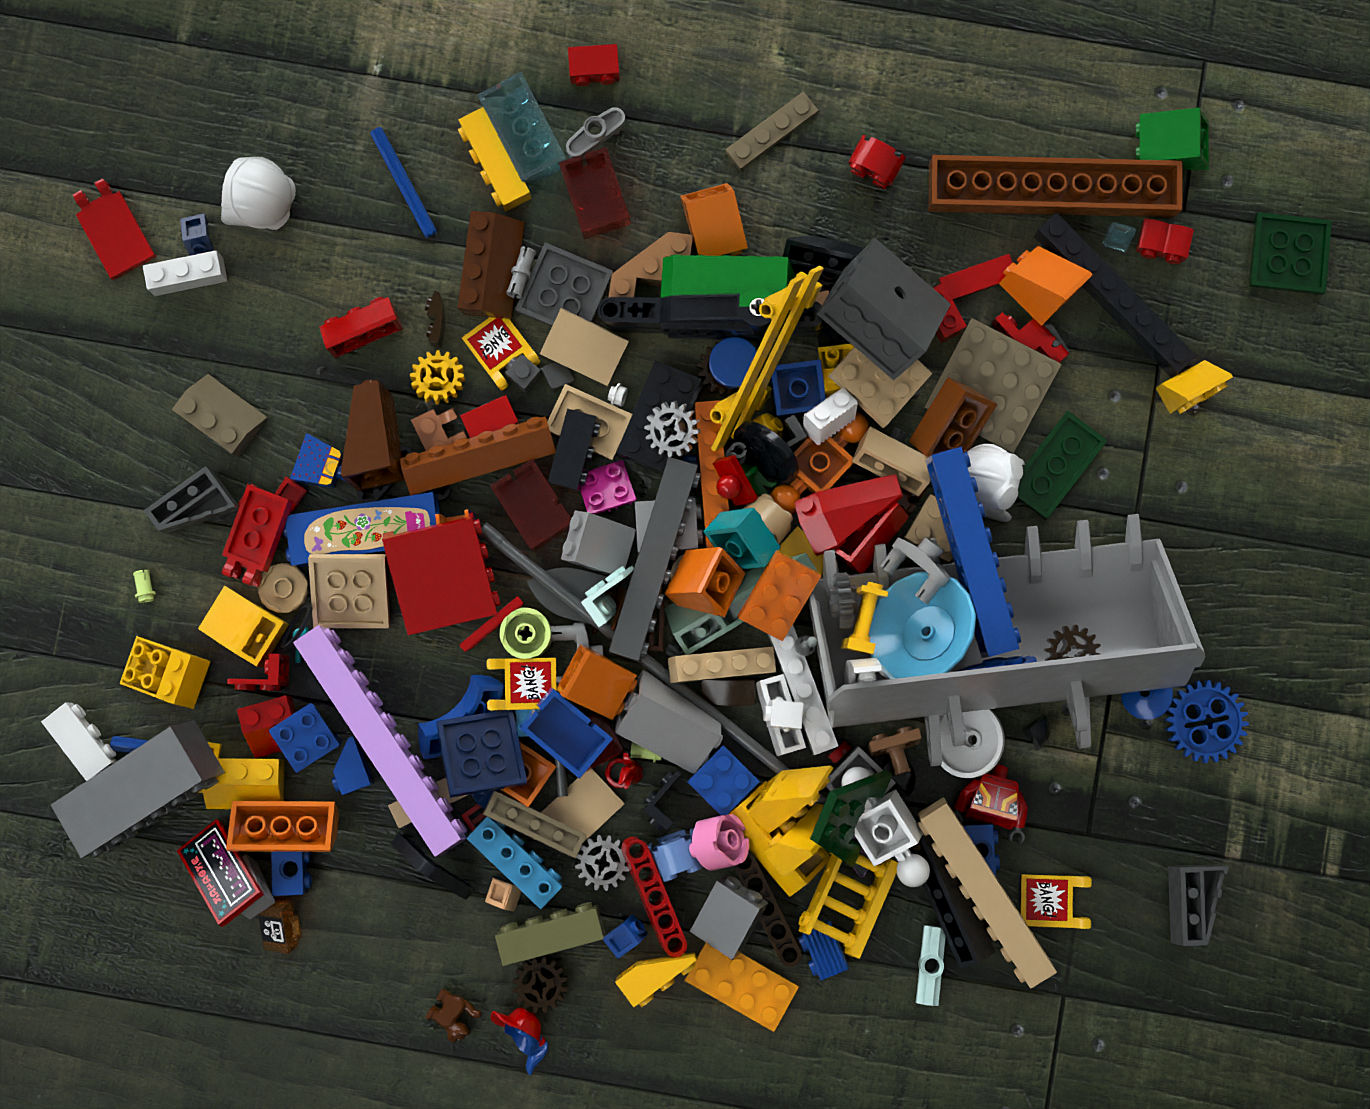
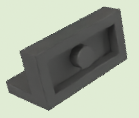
M795 415L785 420L783 429L790 438L787 445L793 451L800 447L806 440L807 435Z

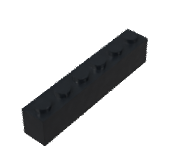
M919 815L914 816L917 823L921 821ZM923 834L918 844L909 848L912 854L922 856L929 864L930 874L923 887L959 968L979 964L994 954L995 949L982 920L980 921L972 908L975 906L972 898L968 900L965 898L959 888L962 885L958 877L953 879L945 867L948 862L944 855L939 858L931 845L934 843V840L930 834L927 836Z

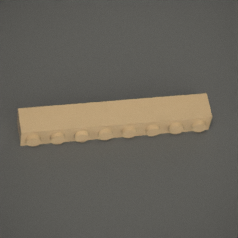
M943 797L920 811L918 815L921 821L917 823L925 836L930 834L934 840V843L931 845L938 857L940 858L944 855L948 862L945 867L953 879L958 877L962 885L959 888L967 900L972 898L976 904L972 907L980 921L985 918L989 924V927L986 928L994 942L999 940L1003 947L1000 951L1007 962L1012 960L1017 967L1013 971L1021 983L1026 981L1031 989L1056 974L1057 972L1051 960L946 799Z

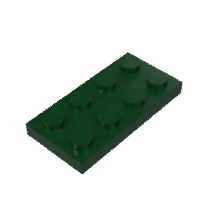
M1067 410L1024 465L1023 476L1018 486L1017 499L1047 520L1108 440Z

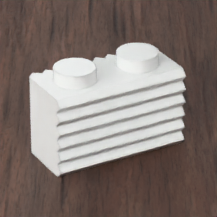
M841 388L804 414V425H802L804 432L817 445H820L825 439L828 440V437H832V434H836V431L840 432V429L851 423V420H855L858 401L845 388Z

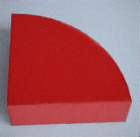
M845 740L827 757L832 763H837L844 754L851 750L852 746Z

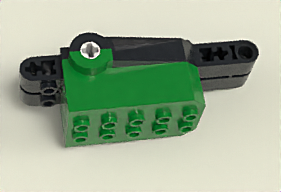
M670 255L663 258L661 298L608 297L599 303L598 315L609 329L619 333H663L668 335L669 339L723 340L729 337H740L746 340H755L761 344L772 320L761 316L759 306L766 297L788 287L790 280L795 278V274L788 257ZM814 302L813 306L808 309L804 308L790 339H792V336L818 337L826 333L829 324L817 315L822 306L819 302ZM789 310V312H788V314H787V316H786V318H785V320H784V322H783V325H782V327H781V329H780V331H779V333H778V335H777V337H776V339H775V341H774V343H773L772 346L775 345V343H776V341H777V338H778V336H779V334H780V332H781V330H782V328H783V326H784V324H785V322H786V320H787V318H788V315H789V313H790L791 310Z

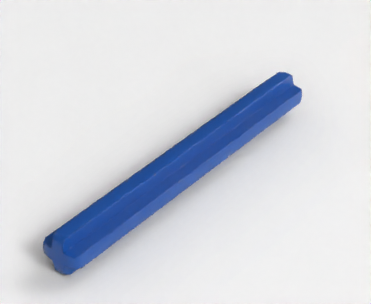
M381 127L373 129L370 134L424 236L429 238L435 235L437 230Z

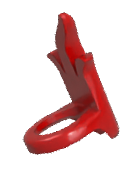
M623 753V758H615L607 765L605 771L606 780L614 788H624L625 790L629 786L641 781L643 778V768L637 761L631 760L628 753ZM623 763L626 766L622 767L617 783L611 778V769L615 764Z

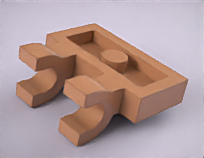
M453 408L439 415L432 409L411 419L426 451L437 445L445 446L452 444L461 438L468 439L464 430L448 438L443 429V424L457 418Z

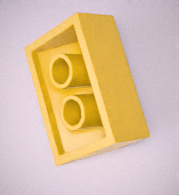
M217 758L225 773L217 778L219 782L206 790L202 789L206 809H231L232 801H284L285 759Z
M816 803L810 809L805 806L803 812L796 817V821L792 819L781 829L784 832L782 835L779 832L768 842L770 847L763 854L783 877L812 857L821 848L820 845L810 838L824 805Z

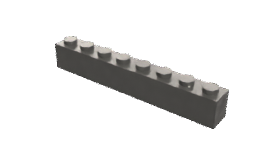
M668 457L609 649L610 654L639 662L640 657L645 658L649 647V643L645 642L648 632L653 633L657 620L652 618L655 608L660 609L664 597L660 590L662 584H668L672 571L667 569L670 559L675 561L679 546L675 545L677 535L682 536L686 522L682 521L685 511L690 512L694 499L689 495L692 487L697 488L701 473H697L698 465Z

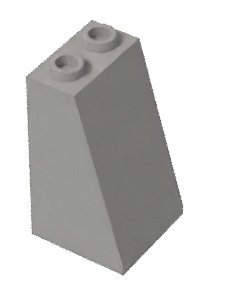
M642 670L636 679L637 684L631 694L627 693L623 700L625 706L621 714L616 717L615 733L695 774L699 767H702L708 761L711 750L713 748L716 749L720 745L723 735H721V723L650 673Z

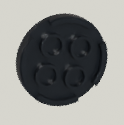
M751 421L743 422L735 430L733 435L734 441L741 442L746 446L744 449L747 450L745 462L749 465H757L759 472L765 479L771 477L779 480V484H788L798 475L799 464L795 454L775 432L762 424Z

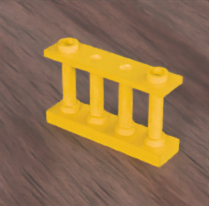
M868 582L867 585L856 588V594L861 596L853 633L849 635V638L842 639L841 649L865 655L874 654L876 644L871 643V637L868 636L877 600L888 596V591L882 590L883 585Z
M830 853L831 857L810 905L799 919L800 927L798 931L810 935L812 929L817 930L842 942L845 947L843 953L860 959L897 873L898 862L888 859L874 866L869 858L859 854L856 864L873 871L875 875L872 885L866 886L838 872L843 860ZM833 881L863 895L865 902L862 909L857 910L828 896ZM825 905L854 919L855 925L852 932L847 934L818 920L817 918L822 906Z

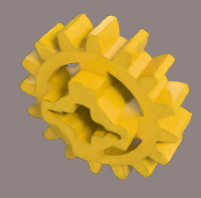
M440 350L436 351L435 356L427 352L426 359L418 357L420 364H413L412 368L415 373H410L411 381H413L411 385L413 390H417V396L419 398L424 396L426 403L434 399L436 405L439 404L440 399L449 403L448 397L450 395L457 398L456 390H463L462 383L460 382L465 381V376L462 374L464 369L462 365H458V358L454 357L451 359L449 352L441 356ZM425 372L426 376L423 378V382H421L422 374ZM454 372V378L451 383L449 381V378L452 377V373Z

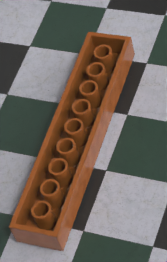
M932 155L929 162L928 212L1051 215L1057 212L1059 215L1176 217L1182 210V161Z

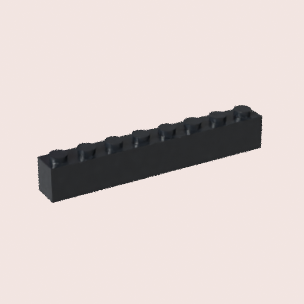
M1057 212L1038 229L1034 238L1046 250L1093 274L1082 287L1171 378L1177 375L1196 357L1187 345Z

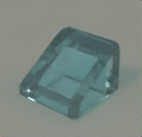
M1112 222L1107 228L1103 245L1125 252L1134 237L1136 229Z

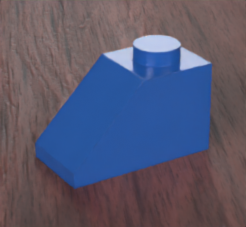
M355 736L348 738L333 770L335 777L332 778V782L336 792L340 791L341 795H347L374 784L362 748Z

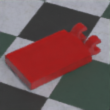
M102 178L95 182V186L102 195L101 197L90 202L82 190L72 195L82 210L75 214L110 279L115 280L154 259L156 255L122 193L118 191L113 194L108 182H105Z
M247 484L222 553L223 556L228 557L222 569L223 575L239 579L242 566L247 568L242 582L250 586H260L262 581L261 571L268 572L293 504L292 500Z

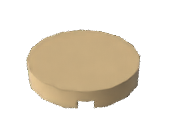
M281 563L270 566L268 572L261 574L262 581L258 587V593L261 602L268 609L277 613H290L299 609L305 603L309 593V583L305 574L298 567L291 566L288 563Z

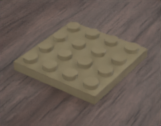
M971 318L925 408L928 409L948 377L969 386L997 403L996 408L979 433V436L1014 453L1062 364Z

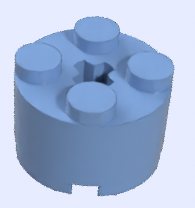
M693 828L690 829V834H686L685 830H680L657 839L659 844L654 847L652 842L647 845L659 875L664 882L678 877L677 873L687 870V873H692L702 868L697 858H694L689 850V846L692 843Z

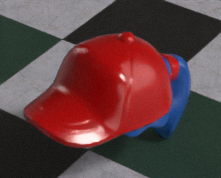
M522 1007L513 1010L509 1015L493 1011L490 1016L491 1021L498 1026L504 1027V1032L510 1035L519 1050L528 1056L526 1070L531 1075L536 1065L545 1057L548 1051V1043L541 1036V1024L536 1014Z

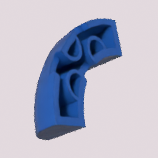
M471 675L469 687L455 708L438 719L418 723L419 747L423 759L442 756L436 726L437 721L496 712L497 710L490 711L487 709V702L489 700H501L504 688L503 683L489 676Z

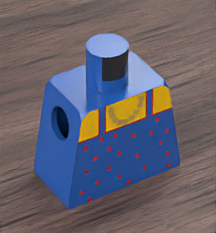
M306 434L290 479L297 483L334 488L338 479L346 481L341 476L343 453Z

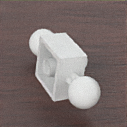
M853 767L845 772L841 785L845 786L872 774L863 767ZM897 790L879 799L868 797L864 813L859 818L855 827L854 835L874 866L895 856L898 860L897 876L899 880L909 887L923 885L930 874L929 864L925 858L918 854H912L909 850L910 847L918 844L923 835L916 820Z

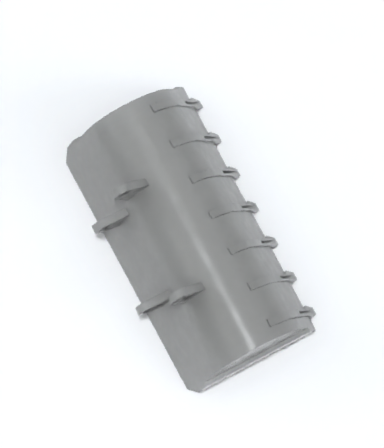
M1138 514L1128 515L1126 543L1092 546L1088 520L1077 521L1075 549L1042 552L1038 527H1026L1024 555L999 557L1000 566L996 568L999 578L1003 577L1006 584L1007 592L1004 593L1006 603L1010 602L1014 612V617L1011 618L1013 628L1017 627L1020 633L1021 643H1018L1019 649L992 657L981 658L974 634V638L964 658L948 673L845 685L844 670L846 662L848 660L871 658V654L865 655L840 648L842 639L849 638V635L853 633L857 615H853V627L850 629H839L837 618L831 617L828 592L829 587H834L833 575L839 573L834 550L824 551L822 578L818 581L808 598L814 636L818 640L816 646L830 726L835 728L924 717L928 757L931 766L942 765L939 715H947L951 739L955 747L965 745L962 712L1067 700L1078 748H1090L1089 697L1185 686L1195 667H1201L1205 659V652L1160 539L1142 541ZM929 538L937 544L936 538ZM877 544L874 546L873 572L848 575L850 585H855L856 588L867 585L868 582L883 585L882 590L886 591L897 580L916 572L926 571L921 567L897 569L893 575L889 574L880 567V564L888 556L885 544ZM939 557L937 561L949 576L959 581L955 564H941ZM857 595L858 609H859V605H860V601H861V596H860V595ZM1073 625H1078L1079 632L1083 628H1087V636L1095 634L1096 637L1093 643L1101 645L1096 649V653H1100V655L1089 656V654H1086L1083 657H1074L1082 649L1071 648V651L1063 656L1074 658L1045 661L1047 657H1050V653L1045 652L1044 648L1051 647L1047 639L1056 638L1053 633L1055 630L1063 633L1062 626H1068L1071 631ZM931 630L926 633V636L930 634ZM1074 636L1078 643L1082 645L1086 644L1083 639H1081L1078 636ZM1062 640L1058 644L1056 652L1060 651L1063 645ZM1034 656L1037 659V662L957 671L973 664H980L982 660L995 657Z

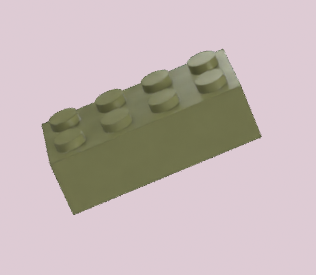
M591 902L577 905L576 911L567 912V908L552 912L550 918L543 919L542 915L528 918L525 924L518 926L517 922L502 925L500 931L495 935L502 966L604 939L606 934L599 906H592Z

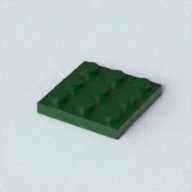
M1257 212L1254 223L1249 287L1318 295L1325 294L1332 220Z

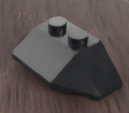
M814 235L787 237L783 257L789 258L795 277L800 272L808 275L810 270L819 265L824 269L817 282L822 284L820 292L829 290L830 293L844 268L864 248Z

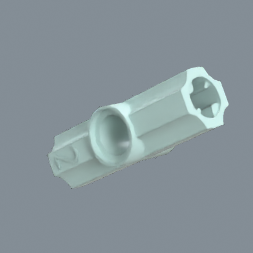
M924 925L921 955L918 961L919 974L916 1003L929 1006H938L946 937L940 926ZM929 959H936L937 968L932 972L926 971L925 962Z

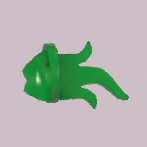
M743 464L742 469L757 495L768 494L764 485L774 487L777 482H768L759 472L757 465Z

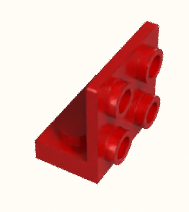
M269 654V659L265 660L264 671L268 675V679H227V684L234 685L236 690L254 691L256 686H260V690L281 691V686H289L290 656Z

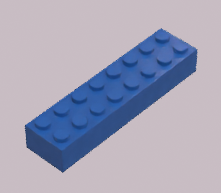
M962 447L933 454L925 462L960 584L971 595L976 613L974 634L981 658L1019 649L1018 643H1021V637L1018 628H1013L1011 618L1014 617V612L1010 602L1006 603L1004 597L1007 588L1003 577L999 578L996 568L1000 566L996 552L992 553L989 543L992 542V535L989 527H984L982 517H985V511L982 503L977 502L975 492H978L975 478H970L968 467H971L969 455L967 452L963 453Z

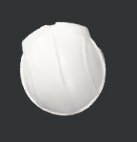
M263 157L237 158L229 167L223 183L222 222L227 225L249 226L259 229H279L289 219L291 203L295 199L296 189L293 180L284 175L283 171L269 159Z
M993 444L975 446L967 451L971 463V467H968L970 478H975L978 492H975L977 502L982 503L985 517L1008 522L1012 516L1006 512V509L1013 505L1018 496V486L1023 476L1022 465H1025V462L1015 454L1008 453L1006 450Z

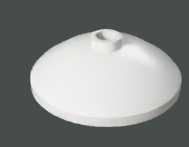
M991 709L962 712L965 745L955 747L952 743L947 715H939L942 751L941 766L947 772L961 778H975L988 773L996 766L1004 750L1005 736L999 718ZM974 735L977 737L976 744H973L971 741Z

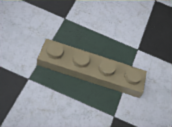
M803 91L725 149V153L741 171L818 114V109Z
M493 791L482 814L572 858L577 857L586 837V834L530 807H526L496 791Z

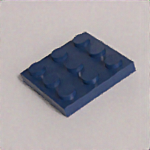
M502 710L436 722L450 798L527 784L513 710Z

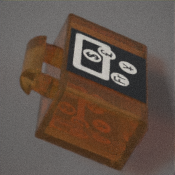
M273 897L276 903L258 914L263 948L267 951L289 954L298 946L299 938L302 937L299 916H295L293 900Z

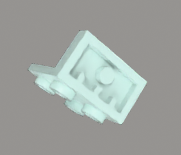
M624 566L620 567L605 578L607 583L602 580L585 592L587 598L581 603L598 627L605 624L616 613V603L609 595L606 596L604 592L634 571L633 566L627 569Z

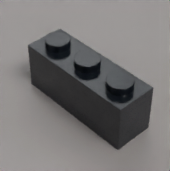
M567 408L548 482L580 490L581 486L586 485L589 472L585 471L587 461L591 462L595 452V447H591L593 438H598L602 424L598 422L599 417Z

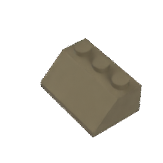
M209 374L189 387L172 408L174 412L238 458L268 419V417Z

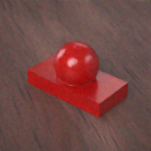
M735 455L718 458L712 463L720 477L717 481L716 489L722 498L732 499L735 506L753 503L758 499Z

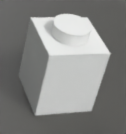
M771 700L768 706L765 705L763 720L767 721L768 728L802 729L803 703Z

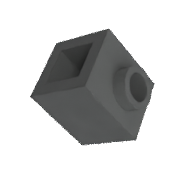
M522 354L518 358H512L506 366L507 371L505 374L507 378L526 394L542 377L541 370Z

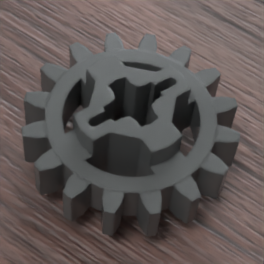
M847 572L835 573L833 575L834 587H829L828 592L831 617L837 618L839 629H850L853 627V615H857L858 610L856 586L850 585Z

